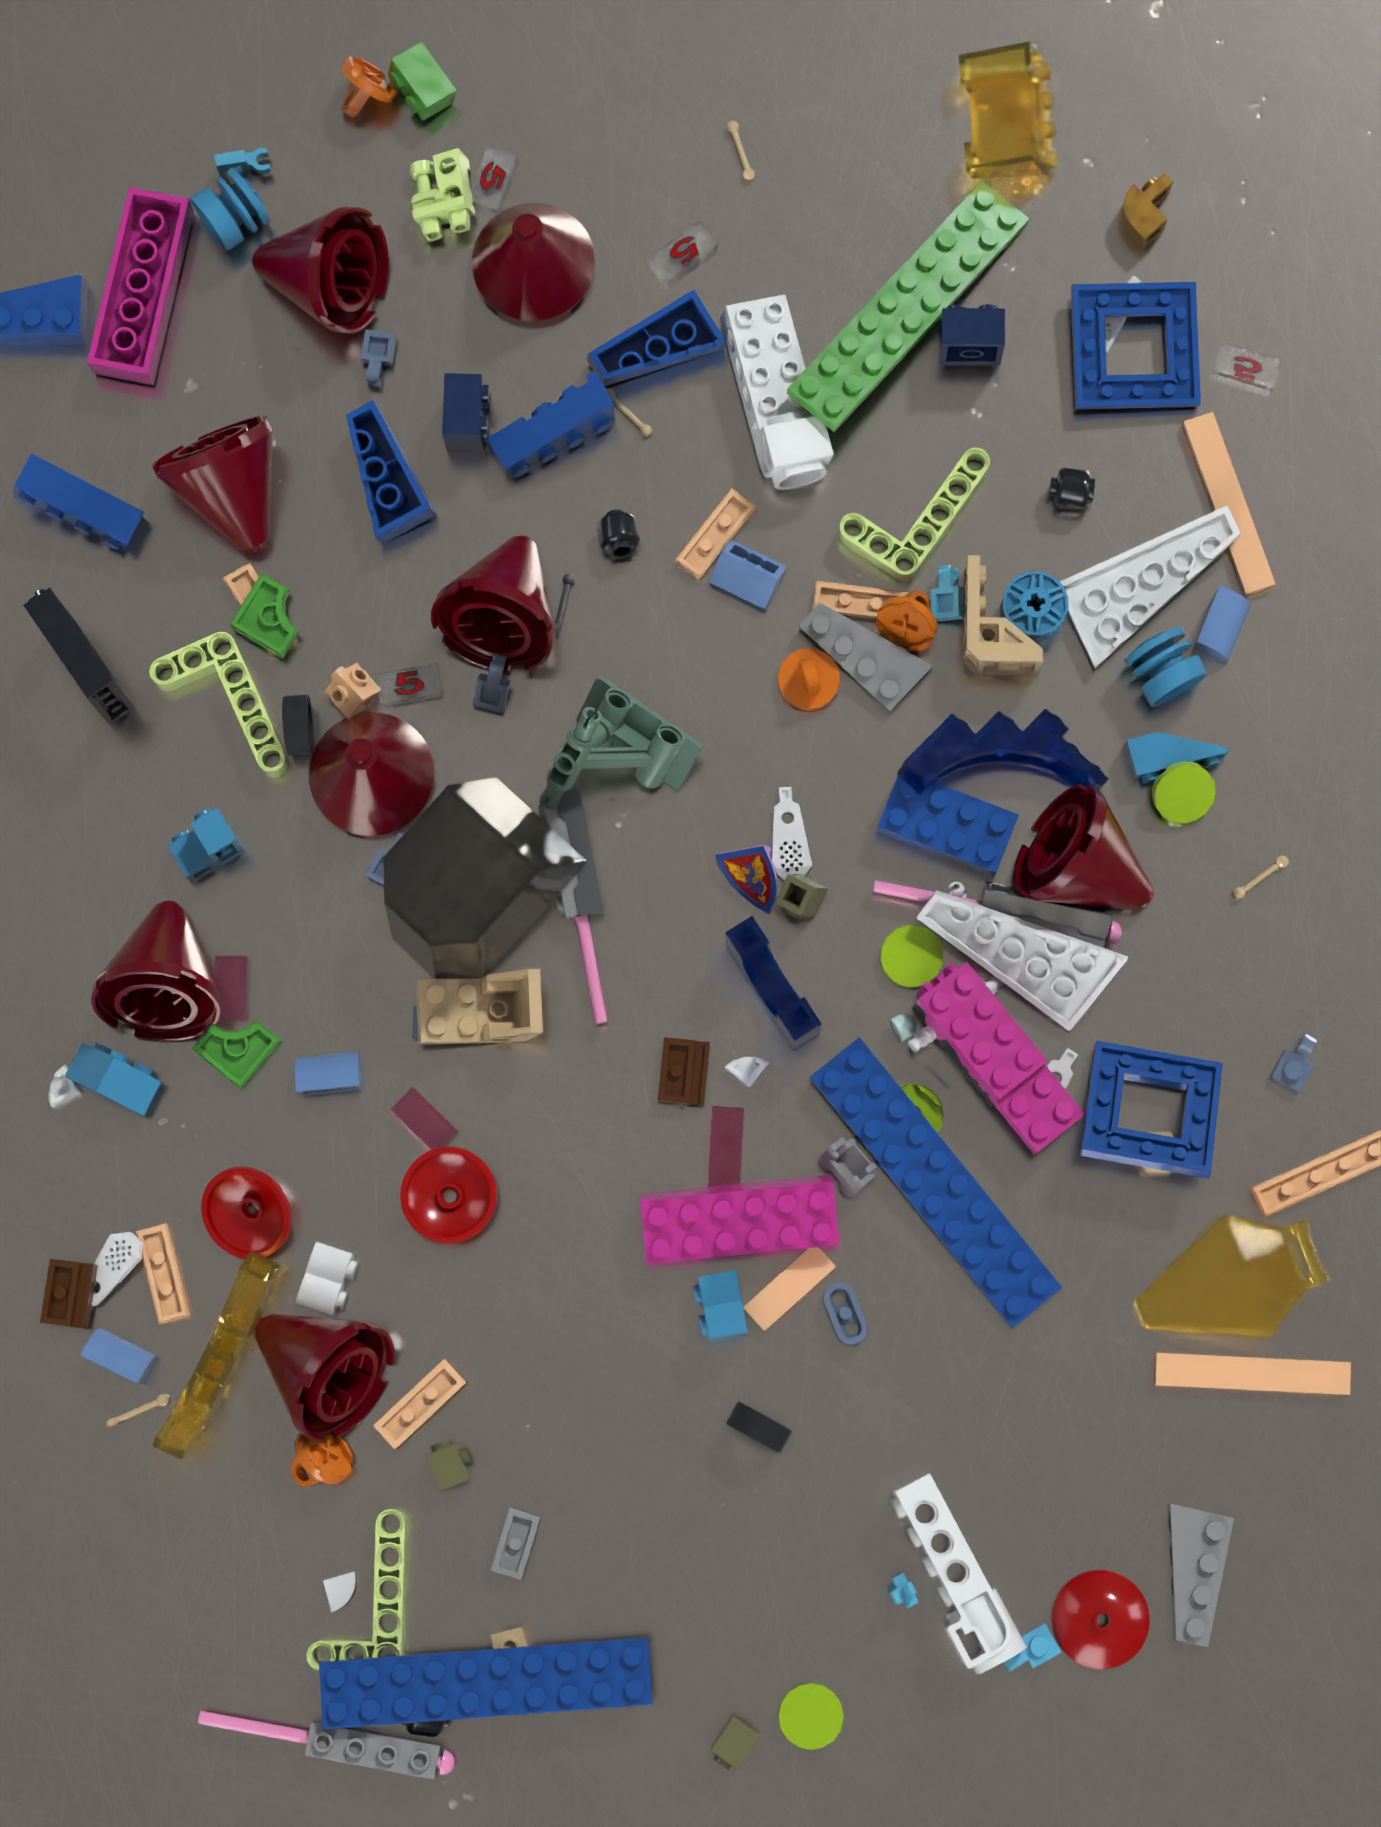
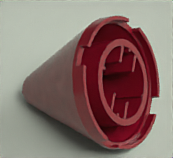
M524 203L500 212L484 226L473 248L472 272L477 290L482 299L494 308L500 316L520 324L540 325L565 317L571 313V309L582 298L585 299L594 279L595 256L586 230L572 215L549 204Z
M345 206L337 208L259 246L253 254L252 265L257 275L327 329L339 333H356L364 329L377 314L375 311H371L376 298H384L389 274L388 247L381 225H374L369 218L372 217V213L363 208Z
M256 416L198 437V441L186 447L181 445L168 452L152 464L156 477L237 548L241 551L248 550L249 554L264 549L266 547L265 542L270 538L273 428L267 416L263 417V421L260 416Z
M527 536L511 537L440 590L431 609V623L433 629H437L438 626L444 634L442 642L446 647L464 660L489 669L494 653L506 656L503 672H509L511 666L525 665L524 670L528 671L542 665L548 659L555 643L556 632L538 547L532 539Z
M361 713L336 723L317 743L309 765L310 790L321 813L338 829L364 836V838L386 837L410 826L426 809L435 783L434 761L423 737L407 722L384 713Z
M1081 784L1072 786L1056 797L1031 827L1038 833L1030 847L1022 844L1016 859L1014 885L1018 892L1033 901L1137 910L1141 907H1146L1153 898V885L1108 802L1100 791L1090 785L1087 788Z
M170 900L158 903L153 907L97 977L93 985L91 997L93 1010L107 1025L117 1029L118 1023L133 1028L132 1036L155 1041L185 1040L206 1033V1025L211 1022L216 1025L218 1022L222 1003L219 990L185 910L178 903Z
M270 1314L261 1318L255 1327L256 1342L295 1428L314 1442H324L322 1437L330 1434L335 1438H339L353 1429L370 1412L387 1384V1381L381 1377L386 1363L390 1366L393 1365L394 1345L390 1335L372 1322Z

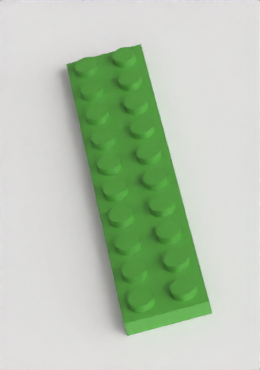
M981 181L787 388L786 393L835 432L941 318L942 308H948L949 305L955 303L1027 225L1030 218L985 182Z

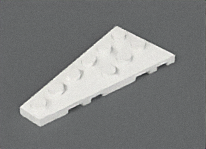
M1228 506L1222 507L1060 581L1068 595V614L1094 669L1102 664L1240 536V531Z
M937 890L916 917L1068 1031L1074 1027L1128 959V956Z

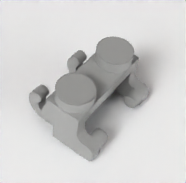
M856 1136L848 1141L842 1137L826 1149L818 1159L823 1170L832 1172L840 1181L839 1188L847 1197L854 1196L876 1177L872 1172L880 1166L876 1160L871 1163L856 1145L860 1141Z

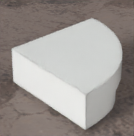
M741 1057L731 1061L724 1069L746 1087L750 1088L769 1065V1062L759 1057Z
M67 1065L58 1069L50 1084L48 1097L53 1109L82 1094L76 1082L64 1077L68 1070Z
M355 1571L323 1580L331 1612L341 1609L352 1597L357 1581Z

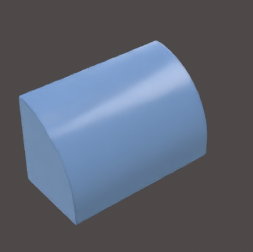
M730 540L722 550L709 582L765 610L787 567Z
M1219 585L1193 649L1228 663L1251 607L1250 602L1235 591Z
M360 1051L295 1058V1089L299 1095L363 1089Z
M98 1328L92 1334L80 1356L144 1385L158 1355L103 1328Z

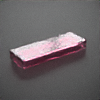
M712 1106L708 1187L740 1184L744 1108Z

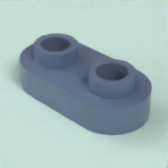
M836 1282L831 1284L824 1293L823 1301L836 1335L841 1342L847 1345L859 1344L868 1333V1324L852 1287L846 1283ZM836 1293H842L846 1298L845 1303L842 1305L835 1304L833 1296ZM848 1323L857 1325L858 1331L856 1334H847L845 1327Z

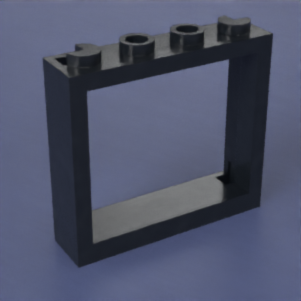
M49 587L46 590L40 589L34 592L35 596L30 598L23 606L84 695L106 722L110 724L134 708L126 693L52 589Z

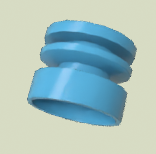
M234 168L225 172L231 186L221 177L216 179L217 186L221 192L219 195H216L206 186L189 198L201 220L226 251H229L244 240L239 228L241 224H244L253 233L258 230L252 216L262 225L270 222L262 199L250 182L240 176Z
M1029 571L1017 576L1008 584L999 608V617L1008 619L1036 644L1042 646L1050 643L1059 634L1068 612V595L1064 586L1054 576L1044 572ZM1031 601H1035L1036 605H1041L1039 611H1034V608L1029 606Z
M1182 627L1150 637L1124 660L1128 668L1140 665L1132 673L1134 678L1150 676V679L1141 687V691L1151 707L1161 705L1201 682L1209 674L1198 655L1185 659L1182 657L1192 646L1189 640L1178 643L1186 635Z

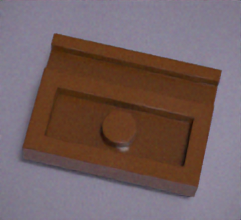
M664 1037L658 1102L704 1106L710 1042Z
M50 1259L40 1323L88 1329L98 1265Z

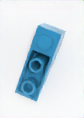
M1160 732L1128 739L1124 744L1133 781L1142 780L1143 784L1154 782L1158 775L1161 776L1166 771L1165 768L1171 764L1188 761L1196 762L1199 765L1203 764L1204 768H1210L1221 764V759H1224L1228 754L1227 747Z

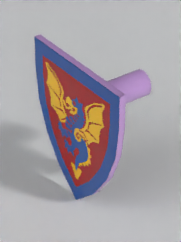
M759 845L716 853L715 857L733 887L753 905L770 913L776 901L778 889L777 874L770 857L772 855L771 848L766 845Z

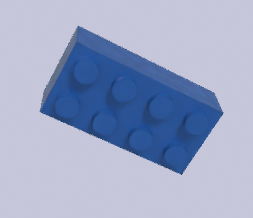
M900 769L877 826L876 833L994 879L1019 814Z

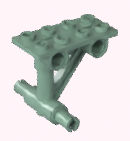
M599 676L595 680L576 718L577 725L569 729L557 755L554 757V761L546 775L547 785L539 797V802L543 806L549 797L550 799L545 808L556 809L563 793L572 788L580 770L592 768L637 767L635 778L641 785L648 788H656L664 781L678 790L686 779L703 746L700 742L603 676Z

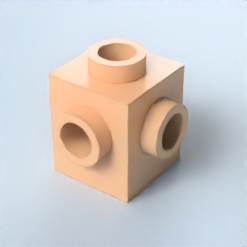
M355 663L346 669L341 666L335 670L329 677L331 683L324 693L350 719L367 710L382 689L358 663Z

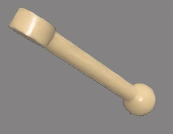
M730 121L727 124V130L732 133L744 169L743 179L751 182L755 178V172L749 167L737 131L739 125L736 121Z
M606 389L614 405L640 429L641 435L645 437L651 435V426L644 425L615 397V392L612 389Z
M1283 855L1279 856L1275 860V864L1246 885L1236 887L1233 891L1234 897L1237 899L1244 898L1249 889L1278 868L1284 869L1289 863L1288 858Z
M162 1393L157 1396L156 1400L105 1421L107 1428L112 1427L158 1405L166 1406L169 1403V1397Z

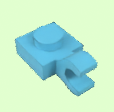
M259 148L245 153V150L214 155L220 177L225 176L227 178L225 172L231 168H234L240 176L243 173L250 172V169L262 175L271 172L269 164H258L259 159L269 157L266 148Z
M951 565L938 566L939 588L930 589V610L937 622L963 619L964 587L956 585L959 581L958 568L951 569Z
M903 1572L891 1578L894 1585L889 1587L891 1591L889 1593L895 1604L899 1605L904 1602L906 1608H909L919 1603L915 1595L917 1591L912 1581L908 1582Z
M1043 1623L1021 1636L1027 1648L1003 1662V1665L1007 1671H1011L1028 1661L1031 1668H1035L1060 1654L1061 1651L1046 1624Z

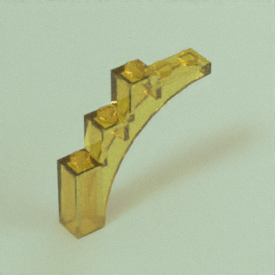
M252 1251L242 1263L202 1357L178 1402L156 1435L153 1447L182 1460L201 1431L205 1432L218 1412L226 1385L239 1368L248 1339L263 1316L280 1264Z

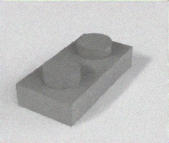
M509 1508L490 1571L519 1580L523 1579L541 1520L540 1516Z

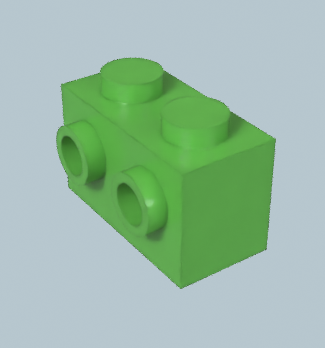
M422 42L391 59L388 71L389 80L396 89L400 88L406 97L409 109L413 113H417L422 121L453 104L457 90Z

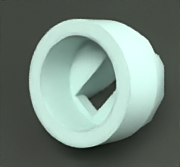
M900 1014L890 1019L891 1026L901 1042L910 1038L915 1033L917 1025L912 1016Z

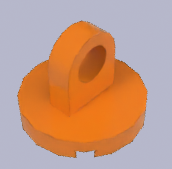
M347 56L340 68L343 74L354 85L345 97L341 111L352 118L360 112L370 96L388 103L397 94L398 90L392 83L389 82L387 84L383 80L385 77L383 72L371 63L359 57H354L353 59L351 56Z
M915 590L904 596L887 599L882 603L877 612L876 626L882 637L897 646L907 647L906 651L916 652L926 649L931 645L938 631L937 621L930 610V599L920 590Z
M814 648L799 649L788 655L780 666L778 674L779 691L785 701L791 706L793 705L804 711L820 710L830 704L838 692L840 685L839 668L833 658L824 651Z
M301 1433L297 1435L294 1442L297 1457L292 1462L291 1474L299 1486L310 1487L319 1482L339 1484L351 1474L353 1455L342 1437L335 1438L330 1434L322 1437L324 1442H314ZM304 1469L311 1475L310 1477L306 1475Z

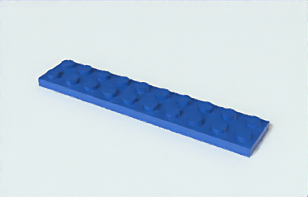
M860 1037L809 1077L1011 1328H1014L1062 1288Z
M648 1637L319 1662L323 1729L653 1705Z

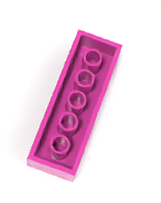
M132 187L128 188L87 360L93 374L154 385L194 215V209L189 198Z
M832 1175L640 1194L646 1264L839 1245Z

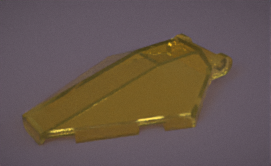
M1224 1214L1136 1299L1147 1329L1272 1337L1308 1288L1331 1280L1328 1271L1325 1272L1308 1230L1311 1229L1309 1220L1306 1219L1282 1228ZM1294 1234L1298 1237L1312 1277L1307 1279L1303 1278L1288 1239L1289 1236Z

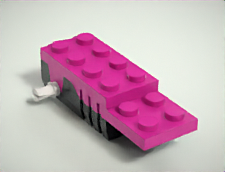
M965 962L960 967L951 963L942 970V974L937 975L930 983L926 982L917 989L916 996L918 1000L911 1009L925 1027L915 1034L912 1040L908 1041V1045L914 1052H917L920 1048H925L936 1040L957 1067L966 1073L965 1076L970 1083L973 1082L975 1084V1089L981 1096L983 1095L986 1098L985 1101L990 1108L995 1106L1032 1153L1036 1155L1086 1114L1045 1065L1048 1062L995 997L994 994L998 991L999 987L1004 985L1003 982L995 976L983 982L968 962Z

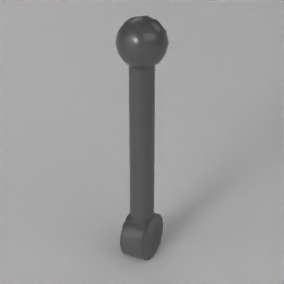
M565 574L562 578L564 588L554 624L556 636L558 637L570 585L575 581L572 574Z

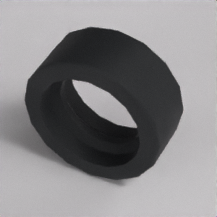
M309 695L284 696L282 700V721L286 752L288 756L313 754L314 724Z
M739 1401L726 1422L732 1428L778 1453H781L792 1432L789 1428Z

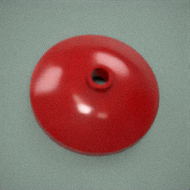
M441 1147L424 1153L411 1164L402 1181L400 1201L407 1221L420 1235L434 1242L458 1243L474 1237L488 1224L496 1207L497 1188L490 1169L474 1153L457 1147ZM448 1191L456 1193V1199L452 1203L445 1201V1194Z
M244 1166L232 1167L216 1175L204 1190L201 1200V1214L205 1228L213 1241L227 1253L242 1259H262L276 1252L285 1243L292 1224L290 1204L282 1188L264 1172ZM253 1202L257 1204L259 1210L253 1206Z
M1091 1570L1073 1577L1062 1587L1053 1604L1051 1623L1057 1643L1073 1661L1093 1669H1111L1128 1662L1140 1651L1148 1635L1150 1616L1143 1594L1128 1578L1112 1571ZM1100 1614H1106L1109 1619L1108 1624L1104 1627L1099 1626L1097 1623V1617Z

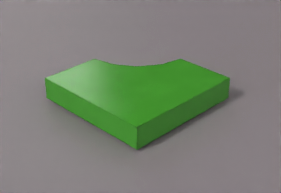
M261 573L231 620L230 628L283 659L299 634L298 629L289 622L286 616L285 602L289 589Z
M256 1020L247 1028L238 1031L222 1030L211 1025L193 1046L192 1050L242 1090L282 1040Z

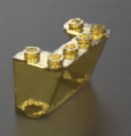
M1030 41L959 55L960 84L970 94L973 145L971 142L964 143L966 173L972 179L1052 175L1053 168L1058 166L1056 151L1052 149V139L1056 137V130L1053 120H1050V109L1054 108L1053 95L1048 90V80L1052 79L1050 63L1044 61L1041 52L1037 51Z

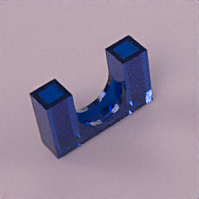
M749 917L725 932V944L792 1049L798 1048L820 1034L822 1023L806 998L800 999L784 976L770 951V942L754 917Z

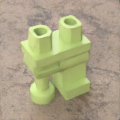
M456 148L433 155V162L430 160H418L411 163L409 166L410 175L413 180L417 181L418 193L412 197L411 201L413 205L412 214L413 219L420 225L425 238L428 241L440 239L443 236L441 225L450 223L453 232L461 233L470 230V217L475 215L468 177L470 165L469 160L460 149ZM447 160H455L454 162H451V163H447V164L444 163V162L447 161ZM436 174L437 187L432 189L430 179Z

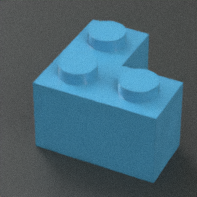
M207 808L199 812L194 817L195 821L190 823L193 831L185 830L178 833L172 838L173 843L167 846L190 883L244 851L237 836L218 808L213 810Z
M97 1042L94 1047L81 1043L64 1076L143 1116L161 1084V1081L151 1076L152 1069L138 1062L133 1067L127 1064L129 1057Z
M736 1270L699 1276V1284L693 1285L696 1304L703 1303L705 1313L698 1316L702 1336L709 1335L710 1342L748 1335Z

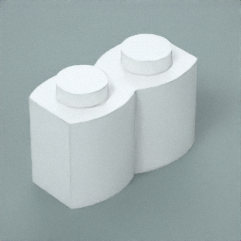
M316 1242L295 1303L333 1316L336 1310L342 1311L348 1293L343 1292L347 1279L353 1280L358 1266V1262L353 1261L355 1254Z

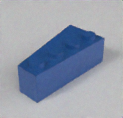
M82 274L0 293V344L86 345L88 285Z
M692 290L589 352L587 362L592 370L596 371L603 385L607 386L724 350L727 342L695 290Z
M596 371L586 376L589 382L580 388H575L574 385H571L563 390V395L556 403L544 402L536 407L531 413L532 418L526 420L525 417H520L487 438L489 448L506 478L513 475L514 477L522 476L531 469V465L540 460L542 463L548 462L558 455L557 451L567 446L569 448L576 447L585 440V436L594 431L596 433L604 432L612 426V422L615 421L614 403Z
M372 400L346 414L354 451L360 468L361 481L363 482L367 497L366 502L372 518L375 538L382 544H385L437 515L382 409L376 402Z
M32 453L13 489V497L45 511L46 514L57 520L62 521L63 519L73 524L75 529L84 534L90 535L92 533L103 538L102 542L116 550L119 547L127 548L144 514V511Z

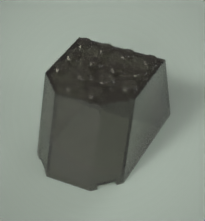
M498 778L448 785L383 857L384 903L392 939L434 979L482 978L494 967L588 861Z

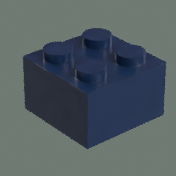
M953 304L949 305L948 308H942L939 324V363L1001 364L1005 347V308H998L992 304L981 305L979 308H966L965 305Z
M444 373L442 436L447 451L484 452V442H488L487 438L490 437V424H488V415H485V413L491 412L492 397L489 394V385L484 384L482 374Z

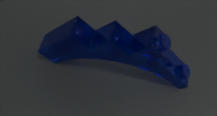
M1046 708L1024 731L1017 727L1013 719L998 711L976 734L964 720L958 719L952 713L904 761L897 772V775L920 795L938 780L956 771L989 764L1027 766L1052 774L1073 786L1081 784L1087 788L1090 785L1098 791L1109 780L1099 766L1087 760L1074 744L1068 743L1063 738L1069 728L1064 725L1060 717L1052 714Z

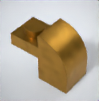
M1166 173L1158 179L1155 177L1151 178L1142 187L1141 191L1133 184L1125 196L1121 210V222L1126 233L1141 249L1164 230L1167 218L1155 206L1170 193L1173 181Z

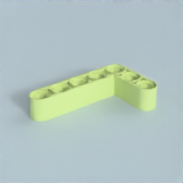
M971 448L963 454L902 542L862 515L850 513L842 518L839 525V539L841 543L899 582L913 580L985 479L990 465L988 454L980 448ZM971 460H977L982 463L983 468L979 471H973L968 468L967 463ZM953 485H960L966 492L961 496H955L950 492L949 488ZM940 509L947 513L948 518L938 521L932 517L931 513ZM849 525H856L862 532L857 536H850L845 532V528ZM919 534H924L929 537L931 542L926 546H920L914 541V538ZM875 542H881L886 545L887 550L884 553L877 554L871 550L870 546ZM906 559L912 563L913 568L908 571H902L897 567L896 563L899 560Z
M226 632L214 633L153 661L149 670L150 677L157 687L163 691H173L217 671L258 765L264 774L269 777L276 778L285 774L289 765L288 758L239 647L230 634ZM221 643L231 644L230 651L225 655L216 654V648ZM198 655L202 657V662L198 667L189 668L187 666V662L192 656ZM165 668L173 669V675L170 679L165 681L159 680L158 677L161 670ZM237 670L243 672L241 681L238 683L228 682L230 673ZM251 698L256 701L252 710L242 711L240 709L241 703L245 699ZM264 726L268 728L266 737L263 739L253 738V732L257 727ZM272 754L279 755L281 759L277 766L272 768L265 766V760L268 756Z
M384 1510L376 1519L372 1640L325 1639L313 1643L309 1647L306 1656L307 1662L315 1670H319V1662L315 1658V1651L319 1646H326L330 1650V1661L348 1660V1650L353 1646L362 1649L364 1658L380 1657V1652L384 1647L394 1649L397 1656L404 1655L408 1522L406 1516L400 1510ZM389 1514L397 1516L400 1520V1527L395 1533L387 1532L383 1525L384 1519ZM388 1547L395 1548L399 1553V1561L394 1566H388L383 1561V1552ZM387 1580L395 1582L398 1586V1594L394 1599H387L382 1594V1585ZM387 1613L394 1615L397 1619V1628L393 1632H386L381 1627V1618Z

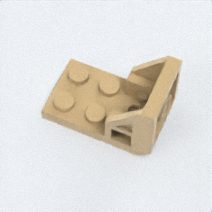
M967 555L964 568L963 662L975 674L1038 675L1043 663V649L1004 617H984L986 612V596H980V592H983L984 584L986 583V565H980V555Z
M523 969L489 974L477 979L416 980L418 1044L514 1043L527 1041L543 1033L540 969Z

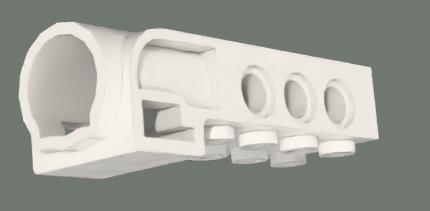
M786 295L727 305L720 317L763 475L766 478L772 477L774 488L778 490L794 489L822 479L826 475L825 466L829 464L834 455L827 427L786 393L787 388L806 369Z
M930 1473L893 1491L895 1499L891 1500V1503L899 1518L906 1517L911 1526L906 1530L914 1547L921 1546L925 1552L926 1557L921 1560L930 1577L937 1575L942 1585L937 1590L943 1602L948 1607L951 1605L954 1607L953 1610L945 1615L949 1623L945 1624L944 1628L963 1664L969 1669L973 1668L976 1674H981L1026 1649L1027 1646L996 1588L991 1589ZM921 1504L928 1505L932 1511L930 1520L925 1523L919 1522L915 1516V1511ZM938 1533H942L947 1539V1546L941 1552L934 1551L931 1546L933 1536ZM953 1563H959L963 1570L961 1578L957 1581H950L947 1577V1569ZM960 1629L964 1635L972 1632L981 1650L969 1656L956 1630Z

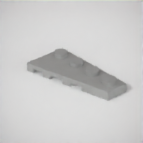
M819 603L798 626L888 712L933 667V665L822 603Z
M1169 1504L1175 1640L1208 1647L1234 1518Z

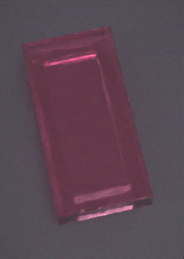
M215 956L214 981L222 1001L219 1020H247L248 957Z
M414 1087L390 1109L431 1150L444 1147L458 1133Z

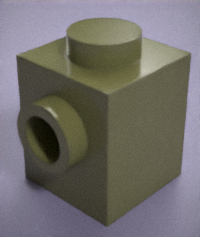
M788 874L775 903L786 908L784 912L797 919L815 917L828 888L801 874Z
M449 1440L430 1447L432 1453L425 1456L440 1492L472 1480L468 1470V1466L472 1465V1461L466 1447L460 1448L458 1443L450 1445Z
M733 1715L711 1748V1751L716 1754L713 1760L728 1770L732 1766L739 1769L759 1739L760 1733Z

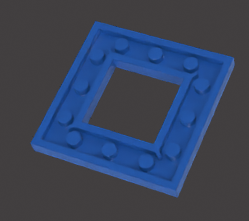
M1196 282L1072 284L1071 309L1075 409L1200 406ZM1164 316L1167 374L1107 375L1105 317Z
M1096 1041L1080 1156L1209 1179L1212 1168L1223 1063ZM1124 1080L1186 1091L1181 1139L1118 1128Z

